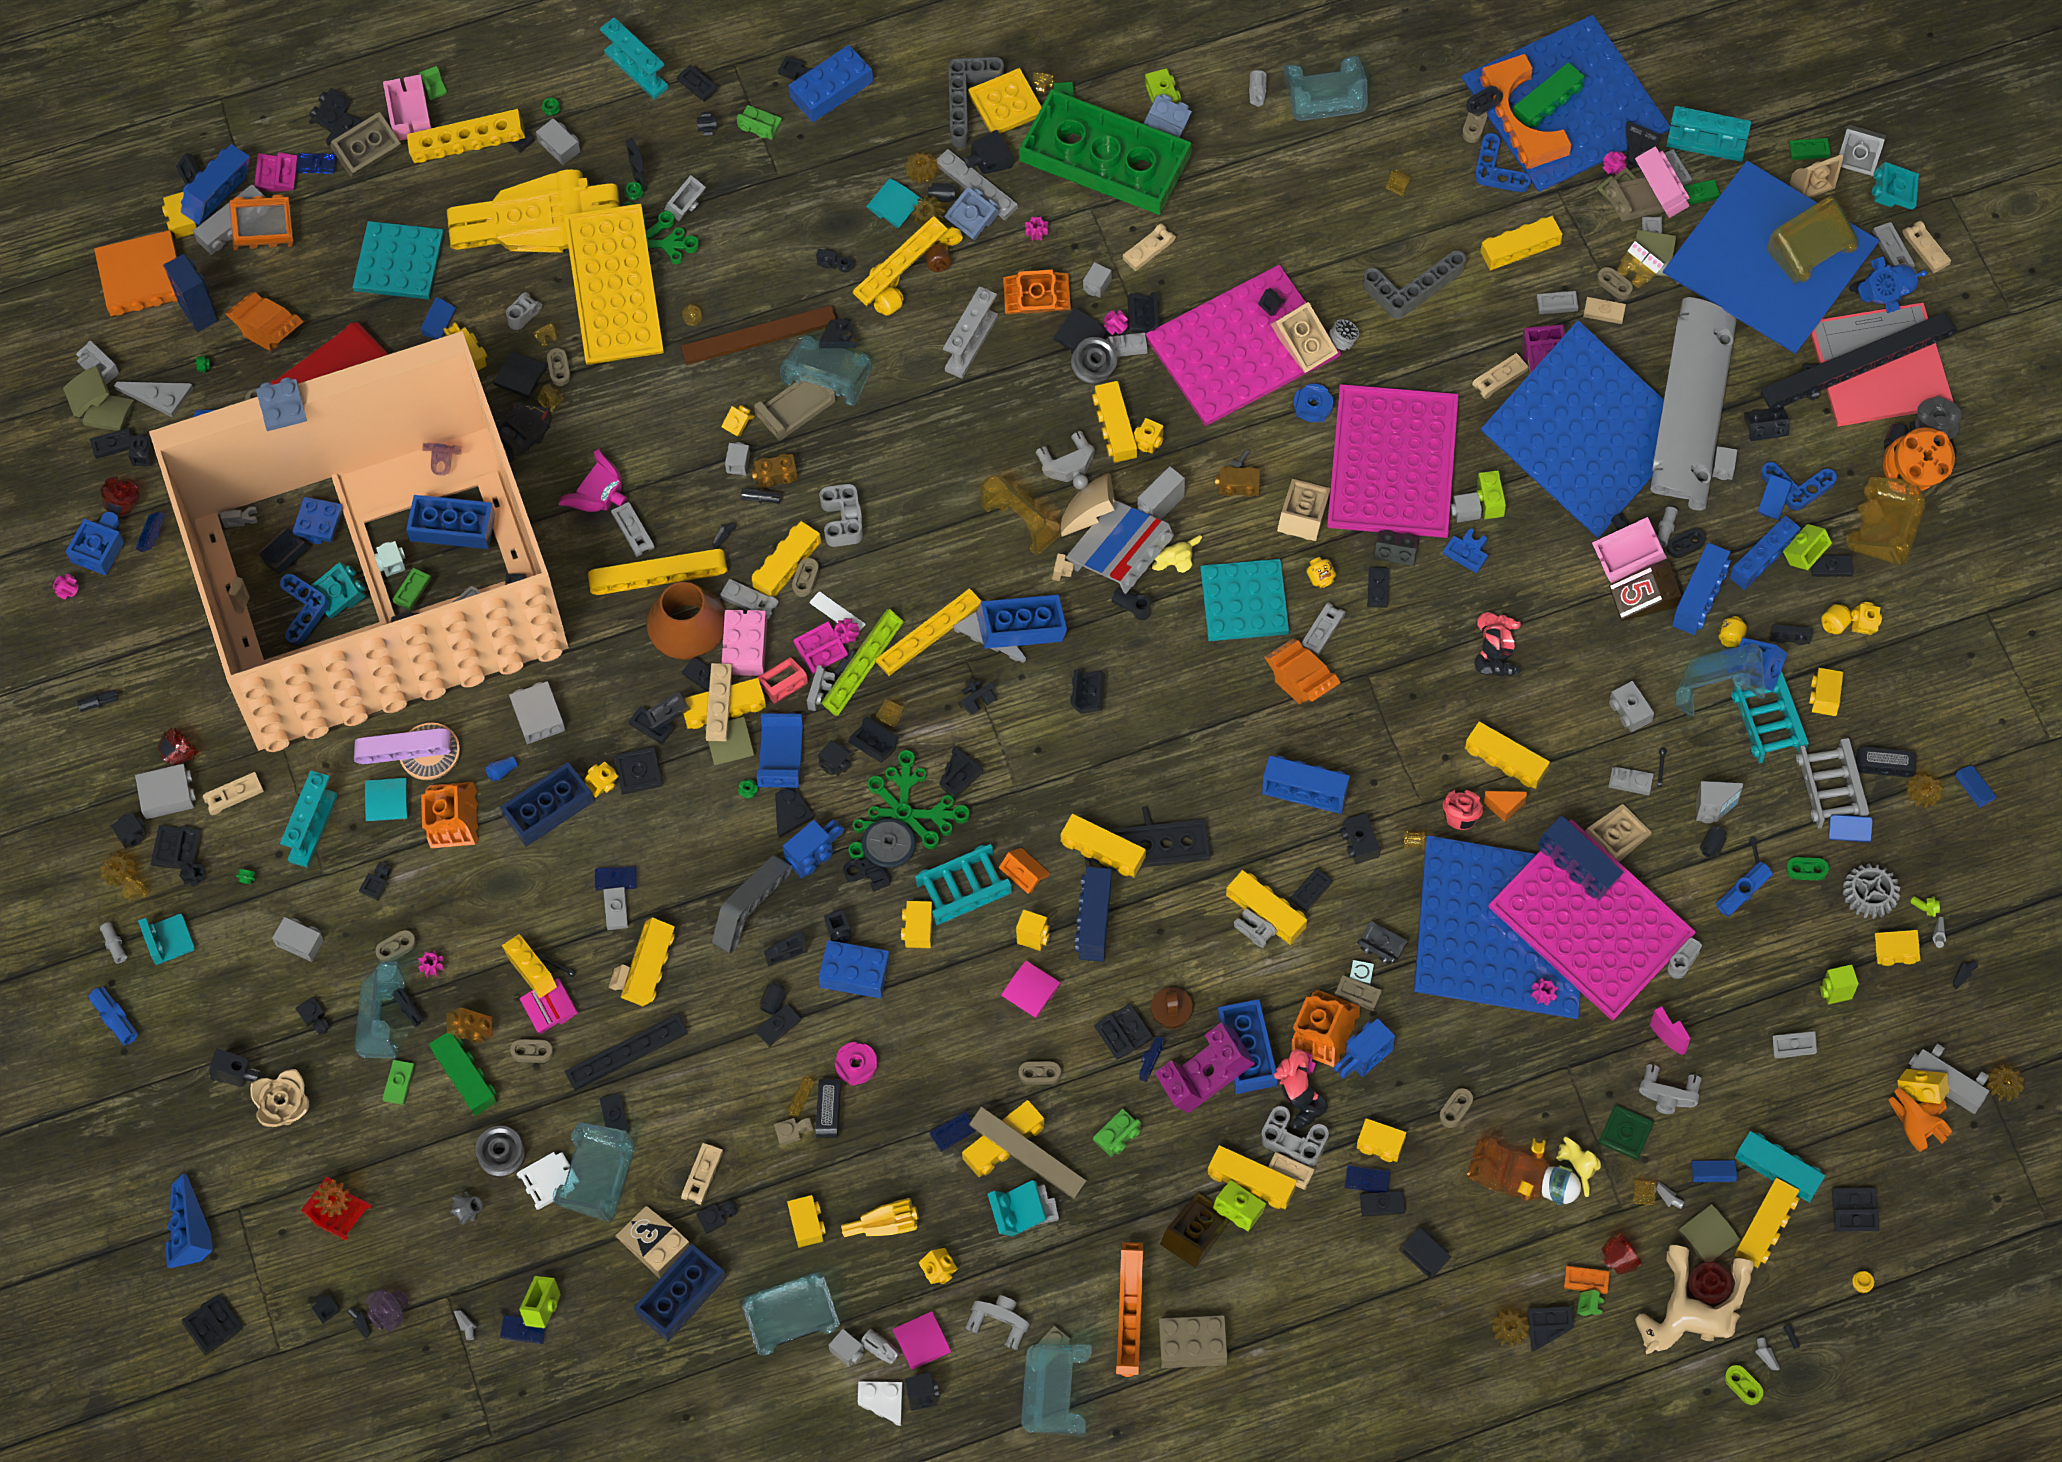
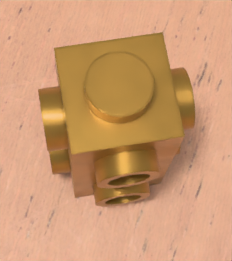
M781 454L774 458H761L758 461H754L755 469L751 470L753 481H758L759 488H769L781 483L789 484L798 480L793 454Z
M1220 467V475H1216L1215 487H1219V494H1224L1225 496H1259L1260 469L1254 467Z
M462 1007L446 1013L448 1034L455 1035L459 1039L471 1040L472 1043H482L485 1039L492 1037L491 1016Z

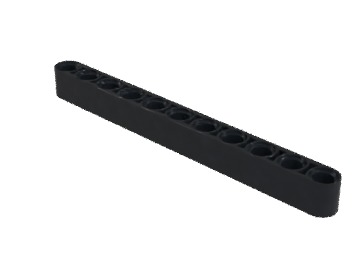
M1947 312L1939 314L1773 383L1761 391V396L1771 411L1777 410L1954 335L1958 328Z

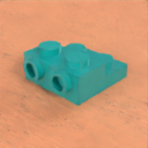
M1884 162L1879 168L1875 169L1873 178L1876 179V184L1872 189V195L1875 196L1874 202L1888 207L1896 204L1913 210L1917 204L1919 174Z
M341 562L311 585L329 599V607L325 613L331 619L346 607L352 608L366 597L363 592L366 589L361 581H356L354 577L356 575L355 570L350 565L346 566Z

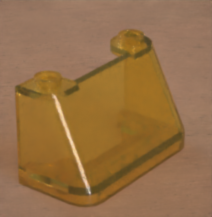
M1829 196L1777 228L1770 237L1766 251L1796 285L1801 281H1807L1812 276L1811 272L1815 266L1839 251L1843 253L1854 252L1858 248L1859 239L1838 201L1833 196Z
M991 475L980 483L981 506L987 512L991 511L992 508H998L1003 512L1010 506L1026 521L1027 528L1032 532L1030 533V538L1033 541L1030 551L1036 556L1061 535V524L1016 483L997 475Z
M1870 477L1868 484L1864 488V495L1867 496L1869 504L1859 531H1852L1848 535L1847 545L1851 551L1895 565H1905L1924 512V496L1919 486L1912 485L1904 479Z

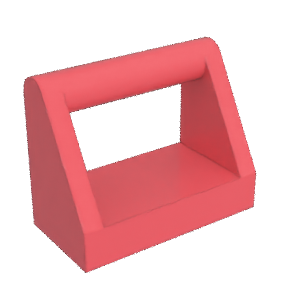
M791 657L757 677L761 687L774 704L808 684L807 674ZM790 666L795 671L793 675L773 687L766 682Z

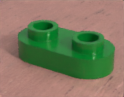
M1795 857L1790 859L1786 866L1787 875L1795 880H1823L1829 871L1828 863L1821 858ZM1793 868H1798L1800 872H1795ZM1814 869H1819L1821 872L1816 873Z

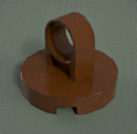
M1168 987L1162 989L1155 994L1151 1002L1153 1019L1166 1029L1183 1027L1192 1016L1193 1004L1191 998L1185 991L1179 988Z

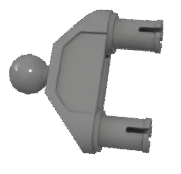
M1078 431L1079 436L1077 433L1071 436L1078 448L1075 452L1056 460L1052 459L1045 446L1042 447L1043 452L1041 448L1035 452L1043 465L1042 471L1047 477L1064 482L1073 480L1074 487L1079 490L1084 489L1088 485L1089 481L1085 474L1093 460L1095 449L1092 445L1088 444L1082 431Z

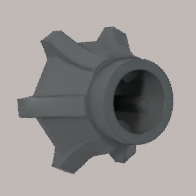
M467 1191L461 1196L457 1194L452 1196L454 1204L450 1213L457 1216L459 1224L463 1225L469 1219L475 1221L476 1214L482 1210L480 1198L471 1196Z

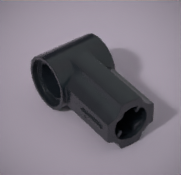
M1121 586L1115 590L1111 599L1112 603L1133 613L1138 620H1146L1150 617L1151 604L1147 596L1137 595L1131 591L1125 594ZM1140 606L1146 607L1144 609H1138V607Z

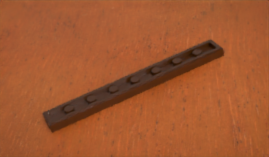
M827 306L681 345V350L686 365L824 329L830 320H836L832 306Z

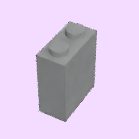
M1169 467L1138 497V510L1161 520L1184 498L1185 478Z
M548 681L544 683L538 682L527 689H518L509 695L527 744L565 731Z
M184 764L135 775L141 811L145 819L194 808L193 801L196 800L194 789L190 788V782H193L191 771H187Z

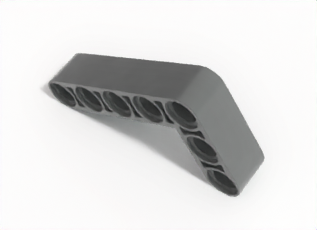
M958 58L950 61L951 143L954 147L963 148L968 144L967 83H984L1004 75V63L1000 58Z
M1461 251L1451 252L1401 290H1398L1378 269L1369 268L1364 272L1363 288L1392 318L1400 319L1460 276L1465 269L1466 256Z
M773 855L722 905L712 943L731 954L739 944L745 918L788 877L792 870V865Z

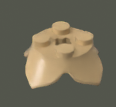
M296 1069L280 1073L275 1080L261 1078L251 1083V1098L258 1107L256 1115L262 1125L267 1127H277L283 1124L290 1125L308 1111L309 1099L304 1093V1081ZM285 1098V1102L279 1105L278 1101H282Z

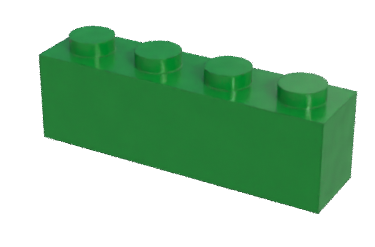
M1568 62L1518 102L1513 108V115L1519 122L1531 129L1539 126L1546 116H1551L1561 104H1566L1572 95L1578 94L1583 89L1585 76Z
M445 1033L429 1043L432 1053L475 1117L496 1104L494 1096L497 1094L491 1084L486 1085L484 1073L480 1068L476 1069L472 1063L475 1061L469 1051L465 1053L462 1049L464 1044L461 1039L454 1037L452 1034Z

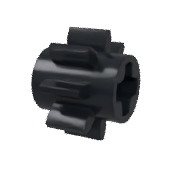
M711 111L701 112L702 117H697L698 132L703 131L704 136L713 135V130H718L716 116H711Z
M190 860L185 865L180 866L182 870L179 877L184 881V885L190 883L193 887L205 880L204 874L206 870H204L201 862L194 864V861Z

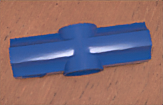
M1759 862L1749 873L1740 878L1736 885L1716 903L1719 911L1723 915L1730 917L1773 876L1770 868L1765 863ZM1741 886H1746L1750 889V891L1747 893H1743L1739 890V888Z
M97 987L91 991V994L88 996L90 1001L99 1011V1015L109 1029H112L123 1046L135 1041L138 1036L137 1031L127 1020V1016L117 1002L113 1001L105 988Z

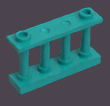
M612 18L600 28V31L612 41V44L604 49L605 55L655 100L669 89L668 84L656 74L659 69L665 66L664 63L617 19Z
M1782 672L1779 675L1774 691L1761 688L1742 691L1740 683H1735L1734 689L1731 692L1732 700L1738 705L1752 744V755L1757 757L1759 764L1763 763L1766 752L1792 746L1793 748L1796 747L1798 753L1800 746L1804 745L1807 750L1809 743ZM1770 692L1776 693L1777 702L1751 709L1748 708L1745 700L1746 698ZM1776 710L1783 712V720L1755 727L1752 716ZM1783 728L1789 729L1790 738L1762 745L1759 734Z
M311 770L280 842L281 845L292 848L288 857L289 863L309 867L338 797L337 792L326 790L330 779L329 775Z
M991 844L987 846L981 845L973 852L931 870H922L915 876L917 887L925 885L935 905L932 917L936 926L1012 893L1009 880L999 879L989 859L990 856H993ZM982 861L992 881V885L987 888H981L970 865ZM960 869H963L974 891L966 897L961 895L951 874ZM941 877H944L955 899L947 905L942 903L932 882Z

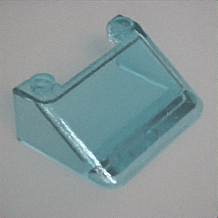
M1752 643L1692 659L1687 664L1676 691V707L1689 717L1694 716L1693 688L1733 678V682L1738 689H1749L1760 699L1765 698L1762 649L1757 644Z
M1035 1344L1028 1349L1021 1424L1026 1431L1086 1437L1084 1418L1079 1414L1069 1413L1073 1363L1087 1362L1093 1351L1092 1345Z

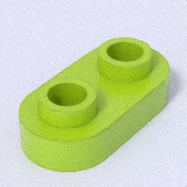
M1734 1365L1728 1368L1725 1374L1726 1384L1746 1404L1755 1405L1759 1403L1763 1397L1761 1385L1743 1367ZM1736 1375L1740 1380L1734 1381L1732 1376ZM1752 1391L1755 1397H1749L1747 1392Z

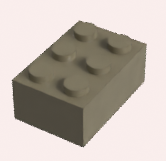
M378 112L332 140L330 147L352 178L400 149L401 143L382 114Z
M1224 1316L1159 1319L1161 1368L1227 1365Z

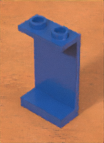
M772 712L761 714L762 732L759 770H757L758 787L799 788L803 734L802 714H776Z

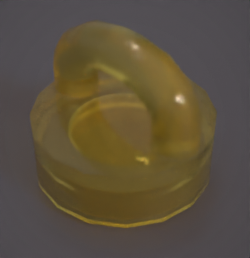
M689 303L684 308L682 317L686 324L696 325L701 321L702 313L700 308Z

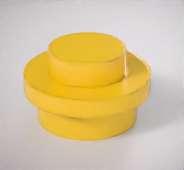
M1859 1271L1854 1275L1852 1285L1858 1292L1866 1293L1873 1288L1874 1278L1866 1271Z

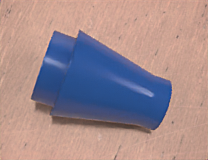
M510 756L489 763L485 770L491 781H499L516 768L517 763L514 757Z

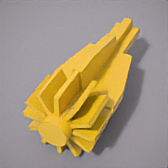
M910 1198L882 1205L861 1215V1220L841 1225L842 1234L844 1237L864 1232L866 1236H882L917 1230L916 1219H919L917 1207L912 1205Z

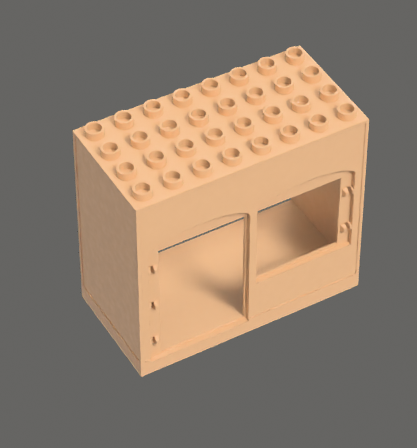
M463 331L299 383L298 386L307 418L306 422L267 431L258 397L149 431L227 682L258 751L266 749L268 752L280 751L289 745L290 740L302 736L308 739H316L324 736L328 732L329 727L341 723L347 726H355L366 721L369 714L381 710L386 713L398 712L406 707L408 701L420 697L424 700H434L444 695L447 688L459 684L463 687H473L483 682L486 675L498 671L505 675L519 671L523 667V663L539 659L542 662L552 661L562 654V650L569 648L547 569ZM332 477L340 504L343 505V513L380 622L264 660L247 606L243 613L235 612L226 589L227 586H232L237 574L218 514L222 511L248 505ZM478 486L483 502L493 503L494 499H498L500 507L495 508L493 503L495 510L493 530L509 574H526L527 578L507 585L503 581L479 589L480 594L456 602L453 601L458 597L412 611V613L419 614L391 623V617L395 616L375 560L364 523L410 509L414 495L444 498ZM211 534L215 536L216 542L212 543L209 536ZM513 550L516 551L518 557L516 559L512 557L511 551ZM242 639H248V647H245Z

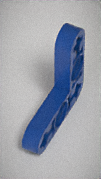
M1493 133L1486 134L1482 141L1476 167V182L1484 186L1516 192L1527 191L1531 183V178L1528 174L1495 167L1500 138ZM1490 141H1493L1492 150L1488 149ZM1490 156L1493 160L1491 162H1484L1482 158ZM1483 168L1487 169L1485 177H1481L1483 174ZM1504 175L1508 178V180L1506 182H1500L1498 180V177ZM1520 180H1524L1523 185L1520 184Z
M1768 462L1764 464L1761 471V477L1767 484L1770 475H1773L1772 473L1767 474V470H1773L1775 476L1792 482L1785 504L1795 511L1803 509L1831 489L1837 479V475L1832 469H1823L1798 487L1776 463ZM1824 476H1825L1826 478H1828V477L1831 478L1830 481H1829V480H1825V481L1822 483V486H1821L1820 483L1823 481ZM1814 486L1817 488V492L1809 493L1807 487ZM1803 493L1804 496L1801 498L1800 503L1798 501L1793 502L1794 498L1796 500L1799 499Z
M286 574L280 580L281 588L305 604L285 633L286 639L296 646L306 640L329 607V599L295 575ZM288 582H293L297 587L294 589L288 585ZM304 589H309L308 595L301 598V592ZM314 597L322 601L321 605L313 601ZM308 614H311V621L309 623L304 624V617ZM294 633L298 634L297 638L293 637Z

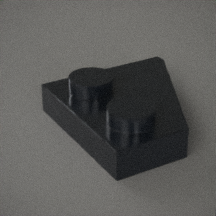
M1627 121L1625 129L1628 163L1640 168L1635 158L1653 147H1657L1662 135Z
M845 319L830 320L819 341V348H856L857 340L850 320Z
M954 747L950 762H947L945 774L942 775L939 784L945 792L956 799L984 771L980 765L957 747Z
M786 787L775 794L777 834L779 838L814 819L796 788Z
M802 930L764 951L768 966L807 953Z
M1571 1306L1527 1310L1531 1352H1535L1573 1329Z

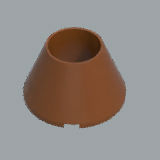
M678 582L670 585L650 607L646 621L647 632L653 645L663 654L676 659H693L704 653L708 654L723 639L725 608L719 598L712 592L689 582ZM691 605L700 609L694 617L687 620H676L669 617L672 611L681 606Z

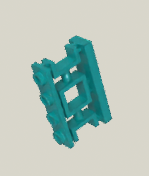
M1675 106L1671 125L1675 126L1670 127L1666 147L1742 162L1747 143L1745 140L1748 139L1751 121Z

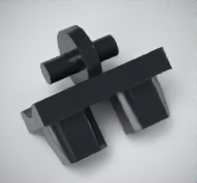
M967 679L965 681L966 688L961 691L963 695L969 692L971 695L961 700L958 705L960 708L964 707L970 715H973L981 709L976 702V699L979 697L983 699L986 706L996 700L992 690L994 685L990 682L977 690L976 688L981 686V682L977 680L973 683L970 679Z

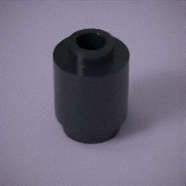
M932 183V187H928V198H932V202H950L955 200V185H950V183Z
M1896 423L1890 426L1884 440L1885 450L1893 441L1909 433L1904 424Z
M1712 826L1707 831L1700 845L1702 854L1708 858L1718 857L1727 840V832L1720 827Z
M776 982L767 984L760 1000V1010L771 1015L779 1011L787 993L783 985Z

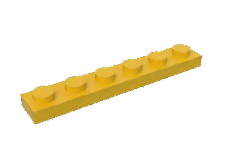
M933 216L853 290V294L868 306L937 242L948 229Z
M969 588L876 658V663L890 676L954 628V625L978 610L981 600Z

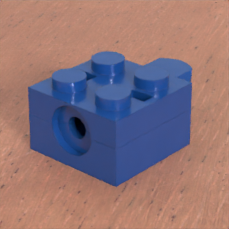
M105 512L98 524L87 519L82 521L65 551L71 563L105 576L107 575L124 545L123 538L120 532L117 531L120 521L116 514Z
M1742 637L1738 650L1727 649L1723 653L1722 663L1730 669L1728 675L1740 684L1774 691L1788 653L1777 645Z
M835 819L823 828L813 820L783 845L785 861L792 865V869L801 878L811 875L821 862H826L830 859L833 853L831 843L842 835L844 828Z
M1378 1018L1373 1023L1369 1021L1362 1028V1032L1358 1036L1353 1035L1347 1041L1346 1055L1335 1065L1334 1071L1336 1073L1341 1071L1340 1077L1342 1079H1345L1354 1070L1363 1078L1393 1051L1395 1035Z

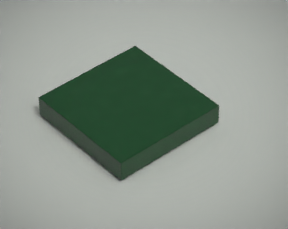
M1615 1105L1598 1144L1638 1161L1654 1121Z

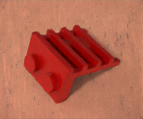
M326 1177L301 1211L315 1226L321 1227L324 1231H328L342 1240H347L348 1232L365 1210H370L372 1206L343 1191L333 1179Z

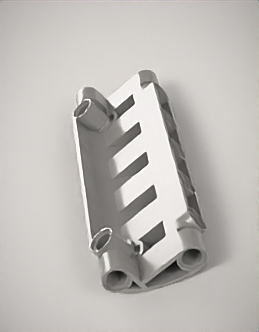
M1686 297L1682 300L1680 317H1678L1650 490L1659 495L1689 499L1688 506L1693 510L1700 511L1704 510L1707 505L1737 318L1714 303Z

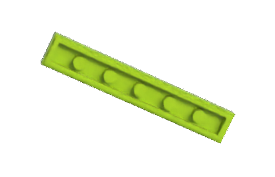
M886 609L821 702L833 715L838 716L875 664L876 658L882 654L904 621L891 609Z

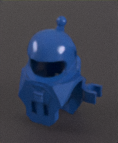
M1879 257L1871 260L1875 271L1868 275L1865 282L1859 283L1857 289L1862 301L1865 303L1872 301L1876 304H1885L1887 313H1891L1900 309L1898 301L1901 300V296L1915 291L1919 282L1918 277L1926 276L1927 271L1922 270L1917 273L1913 267L1906 264L1891 267L1889 264L1885 265L1884 257Z

